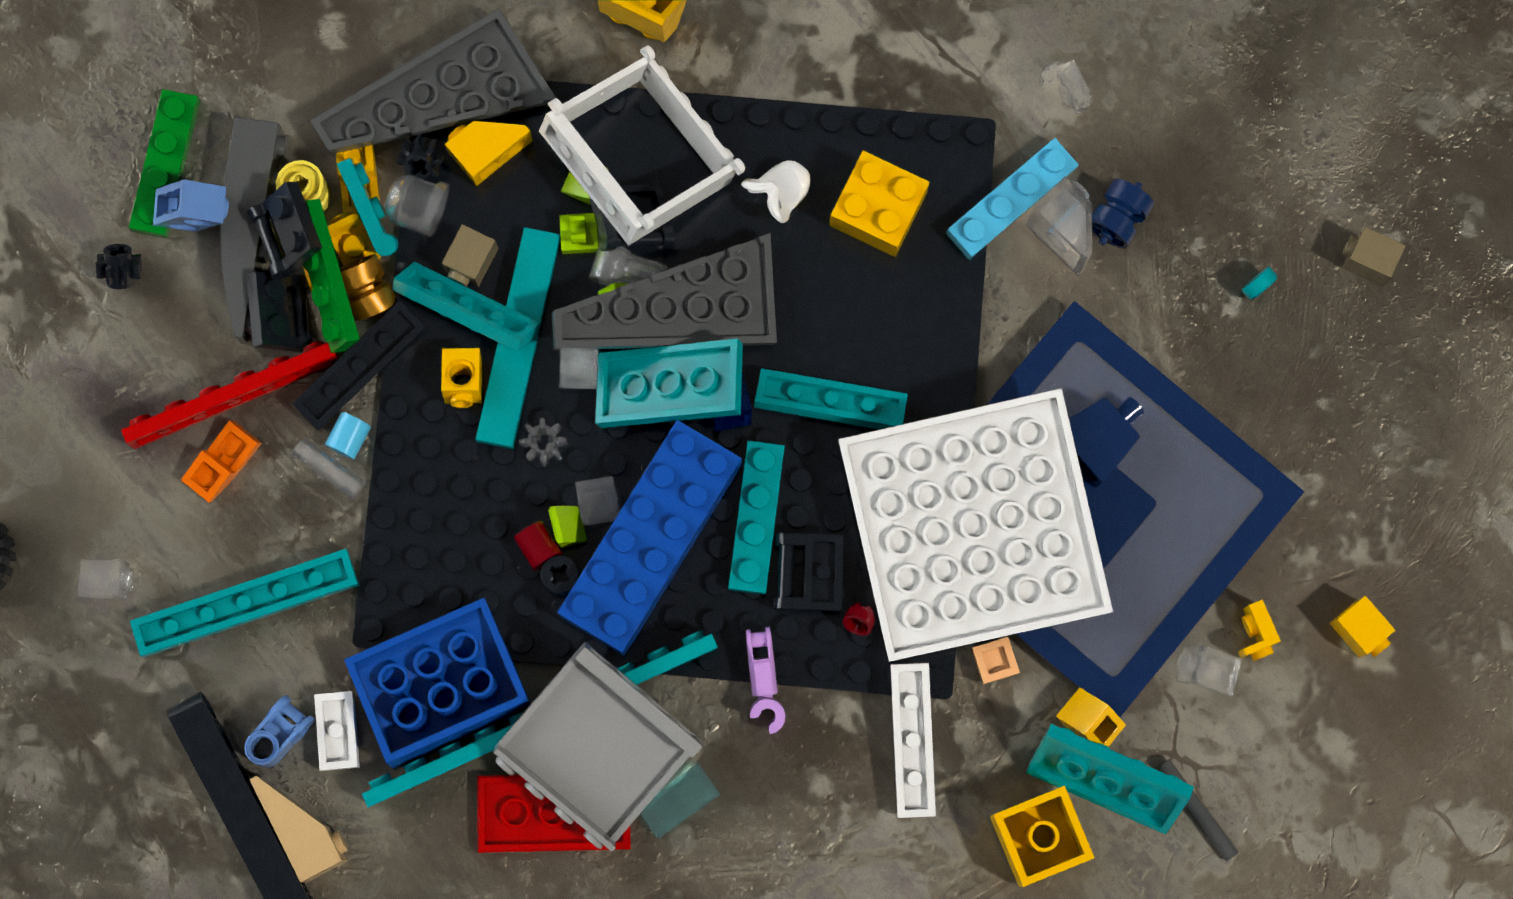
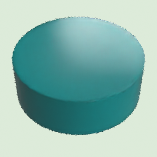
M1268 266L1245 284L1241 291L1249 300H1253L1277 280L1278 275Z

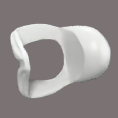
M787 160L772 167L759 179H745L741 186L750 193L766 192L768 194L767 205L771 215L780 223H785L789 219L791 211L806 197L810 188V174L800 163Z

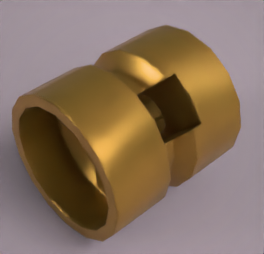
M376 254L365 256L340 268L355 322L381 313L398 302L390 283L384 282L381 279L384 271Z

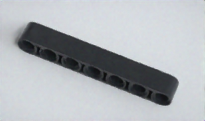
M200 691L167 709V716L263 898L314 899L306 883H300L249 780L247 772L205 695Z

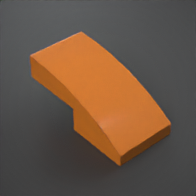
M229 420L208 450L200 452L181 478V481L207 502L211 503L236 477L262 442L237 422Z

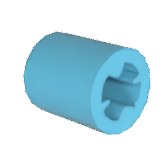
M341 412L324 445L349 459L355 460L372 427L348 413Z

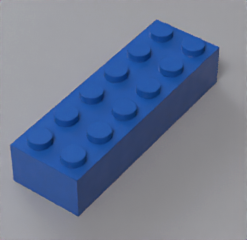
M676 420L557 612L559 617L625 657L741 468L742 458Z

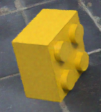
M862 151L830 215L829 226L896 257L927 194L930 182L866 151Z
M1065 786L990 816L1018 887H1025L1095 858Z

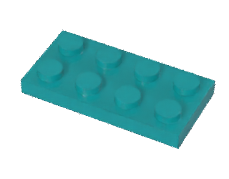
M736 338L599 353L595 424L601 428L741 415L743 343Z
M1053 724L1048 728L1026 770V773L1058 788L1065 786L1067 792L1165 835L1190 800L1194 786L1183 782L1174 775H1167L1147 766L1140 760L1128 758L1111 750L1104 744L1094 743L1076 735L1070 729L1060 728Z

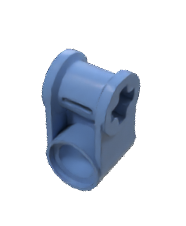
M284 695L273 705L264 720L248 736L245 742L244 750L247 758L260 767L270 768L277 765L288 751L306 735L315 722L314 717L311 715L306 717L293 706L288 695ZM284 715L290 717L295 722V725L287 721ZM265 739L271 740L274 746L272 754L268 758L258 759L255 754L257 744Z

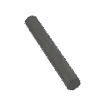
M1170 759L1157 767L1160 772L1174 775L1187 783ZM1193 791L1186 807L1225 860L1228 861L1239 852Z

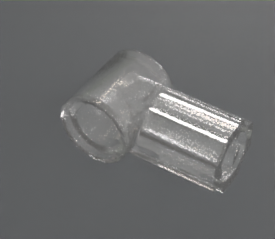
M598 247L589 278L605 286L613 283L629 284L668 269V266L633 255L631 251L624 247H616L614 251H601L600 247Z

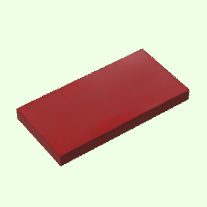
M477 776L478 853L609 850L605 846L599 849L589 842L583 835L586 830L574 821L572 824L564 821L554 811L556 805L546 796L542 800L534 796L525 787L527 781L522 776ZM631 825L615 842L616 848L614 850H631Z

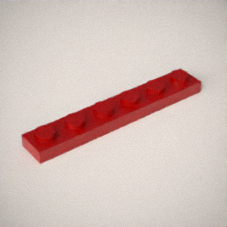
M323 341L309 344L302 349L303 353L292 358H289V356L276 358L268 363L269 368L257 373L254 370L238 374L233 378V383L220 388V385L207 387L199 392L200 397L188 402L182 399L169 403L164 407V412L151 417L150 414L138 416L129 422L130 426L121 429L126 444L135 450L331 367L339 359L337 353H331L328 343L324 344Z

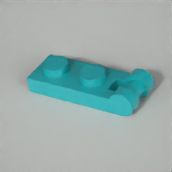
M353 158L337 163L374 249L381 256L392 255L398 249V240L394 235L386 233L380 219L386 217L378 197L370 198L365 185L370 183V179L362 162L355 164Z

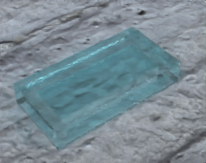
M698 763L660 790L640 814L656 837L660 839L717 798L720 793Z

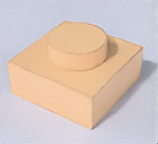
M1009 637L971 649L983 685L1020 673Z

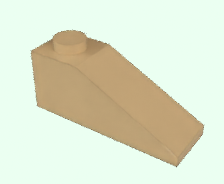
M259 776L249 779L300 883H308L347 862L344 853L348 851V847L339 830L333 832L331 827L266 779Z

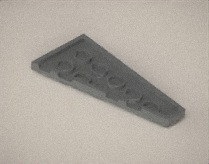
M771 233L746 243L729 247L707 257L704 256L651 275L640 281L623 285L601 295L554 310L552 312L554 350L651 348L736 338L743 343V346L776 344Z

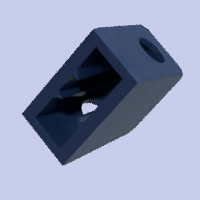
M1104 397L1069 418L1080 470L1096 488L1109 477L1140 438V435L1131 424L1144 414V410L1132 397H1128L1117 408Z

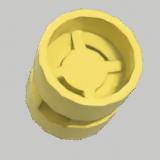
M304 160L286 164L278 173L276 190L285 182L297 181L304 200L320 199L323 212L325 213L332 200L331 190L319 168L313 163Z

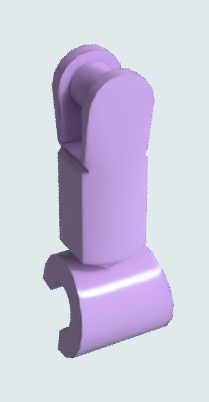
M765 627L763 632L754 633L747 629L746 646L752 696H758V699L750 708V718H758L764 709L773 710L775 713L774 718L768 723L769 733L773 734L782 728L785 722V712L782 704L773 698V694L778 693L771 631L770 627ZM767 646L768 657L753 658L752 648Z

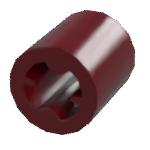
M538 521L528 526L514 537L533 570L542 568L549 558L562 554L543 521Z

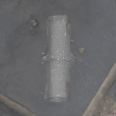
M304 437L299 442L291 455L317 473V479L323 483L328 481L351 500L359 494L366 483V480L361 479L340 463L341 459L335 454L330 456L309 441L307 437Z

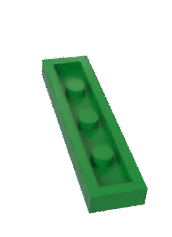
M165 89L161 91L128 227L131 232L162 238L168 237L170 228L153 226L156 189L181 181L200 104V99L196 95Z
M320 199L306 200L305 203L322 249L305 262L303 267L308 271L310 277L312 299L314 304L318 306L322 319L323 337L328 342L331 353L344 352L359 341L360 338Z

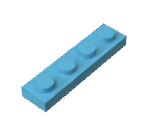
M1054 138L949 227L945 233L970 260L1073 172L1079 164Z

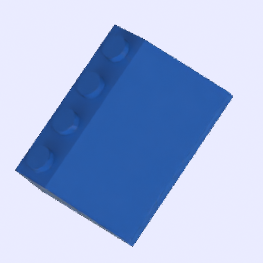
M485 598L344 659L386 764L393 770L428 756L455 742L466 739L490 726L508 720V718L525 711L531 705V700Z

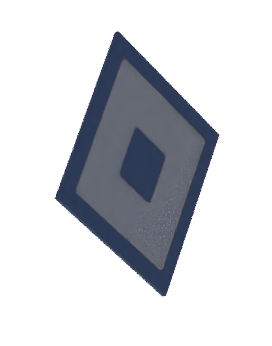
M1074 301L986 405L1062 388L1068 418H1071L1104 397L1115 408L1128 397H1132L1144 410V414L1131 424L1140 435V438L1102 484L1096 488L1081 471L1113 612L1015 634L1074 685L1108 704L1121 717L1305 491Z

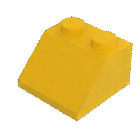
M598 0L599 11L610 16L614 22L623 25L627 24L641 31L649 39L665 42L677 29L687 0Z

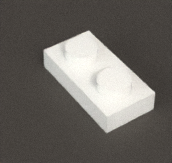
M354 692L315 694L319 770L331 771L360 768Z

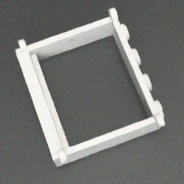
M649 45L640 49V53L643 55L642 59L564 104L557 98L548 102V106L552 111L546 113L539 130L540 134L628 246L730 184L735 173L740 175L745 171L744 163L739 158L733 159L734 155L732 152L723 147L713 134L709 123L702 120L691 107L690 100L672 83L665 68L656 63L654 60L655 52ZM639 81L714 173L662 206L644 215L570 123V121Z

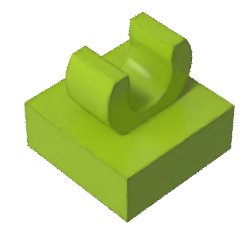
M594 213L559 215L562 254L599 252L598 228Z

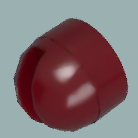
M860 602L851 605L843 618L844 627L855 635L865 636L870 634L876 618L874 610L870 605H867V607L862 606Z

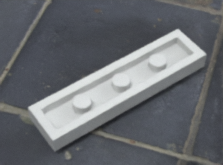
M929 663L890 664L897 818L936 816Z

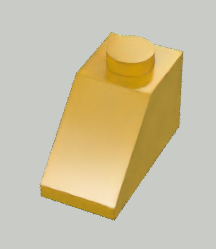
M473 121L468 126L461 125L453 130L448 136L449 141L445 143L449 155L472 182L478 186L530 144L533 139L526 125Z

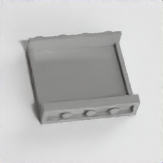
M584 642L495 745L493 753L498 756L495 762L510 775L517 772L527 781L525 787L540 800L546 796L556 805L554 811L569 824L575 821L586 830L583 835L595 847L601 849L605 846L612 852L616 848L615 842L690 756L693 758L703 745L702 740L588 643Z

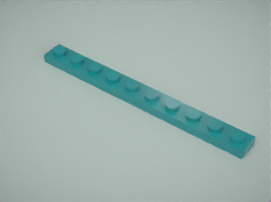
M700 630L681 639L684 647L670 652L668 646H665L647 655L649 663L635 668L633 662H630L617 669L637 685L718 648L713 634L704 636L703 631ZM525 711L508 718L511 726L498 732L493 725L473 734L476 742L463 748L458 741L438 750L441 758L428 764L423 757L403 766L406 774L393 780L390 773L368 782L371 790L362 793L367 807H371L493 751L495 745Z

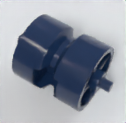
M1114 179L1105 193L1108 203L1098 205L1086 224L1100 238L1098 241L1100 245L1105 246L1106 243H1109L1115 247L1126 249L1136 235V230L1133 227L1134 223H1142L1147 218L1155 203L1141 189L1143 185L1140 182H1136L1134 185L1122 179Z

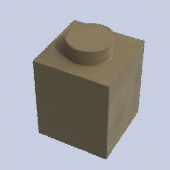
M462 224L442 262L445 271L449 273L447 278L465 287L469 283L479 287L499 249L496 241Z
M1364 227L1357 236L1351 234L1342 252L1343 255L1347 256L1342 268L1383 286L1391 279L1406 245Z

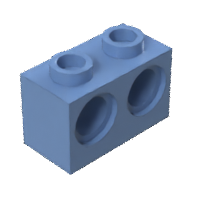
M183 179L156 189L153 226L197 232L223 224V219L226 218L229 209V201L225 197L226 186Z

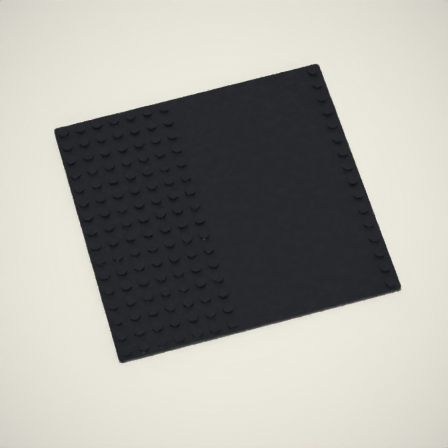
M546 81L555 97L562 104L595 86L592 84ZM627 88L570 121L620 186L661 184L665 202H668L714 174L647 89ZM683 92L690 100L691 107L699 117L709 123L713 134L723 147L732 152L734 155L733 159L739 158L744 163L745 171L740 175L735 173L730 184L671 219L675 234V243L672 249H659L657 246L616 247L614 251H601L599 247V252L562 254L560 240L513 449L476 442V435L498 342L393 291L397 300H400L426 327L383 368L359 578L360 586H358L352 639L356 647L369 649L485 598L514 662L564 666L581 645L586 642L616 668L633 662L635 668L649 663L648 654L665 646H668L669 651L673 652L684 647L681 639L702 630L704 636L713 634L718 648L659 675L751 683L746 646V630L750 629L751 633L763 632L765 627H770L777 685L892 695L890 664L929 663L930 698L947 700L952 696L956 647L890 662L888 660L838 440L879 429L754 408L761 368L906 393L908 397L903 424L969 410L975 407L987 245L969 260L945 232L991 193L996 131L994 120ZM548 104L478 120L481 122L526 125L533 139L530 144L478 186L472 182L449 155L445 143L449 141L448 136L453 130L461 125L468 126L471 122L421 134L422 137H427L431 140L436 139L438 151L445 152V156L440 164L441 168L437 177L430 174L425 178L424 182L410 176L405 177L394 278L413 262L447 277L449 273L445 271L442 262L463 224L494 239L499 248L480 286L477 287L469 283L467 288L506 306L524 227L560 234L559 215L593 213L591 205L561 193V189L570 171L539 132L546 113L552 111ZM417 135L410 136L409 141L412 143ZM862 151H866L930 182L927 194L896 257L829 226L830 215ZM783 161H796L808 170L810 174V188L806 197L791 211L787 222L780 223L771 215L768 209V194L766 192L750 193L741 186V183L747 178L759 179L772 167ZM771 233L777 343L774 345L743 346L741 415L680 421L741 457L742 466L624 657L559 617L557 612L567 596L553 595L545 588L541 580L542 568L538 570L532 569L514 537L528 526L538 521H543L556 542L548 510L552 506H577L580 509L587 540L581 544L562 549L559 547L562 552L560 556L570 558L576 564L581 575L676 421L601 428L595 424L599 353L641 348L554 350L552 312L584 299L598 296V291L613 283H634L651 275L704 256L707 257L729 247L743 244ZM480 348L482 357V403H473L468 408H457L451 406V404L444 403L441 391L442 349ZM459 375L453 382L463 385L469 382L471 377ZM748 441L785 445L766 595L728 590ZM775 534L843 535L841 612L779 611L773 609V599L777 597L779 557V547L775 546ZM794 547L792 597L804 598L805 547ZM858 602L864 607L870 605L876 617L870 634L865 636L855 635L849 632L843 625L846 611L851 605ZM767 646L752 648L753 658L768 657Z

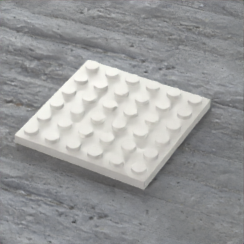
M1062 388L838 439L889 662L1113 612Z

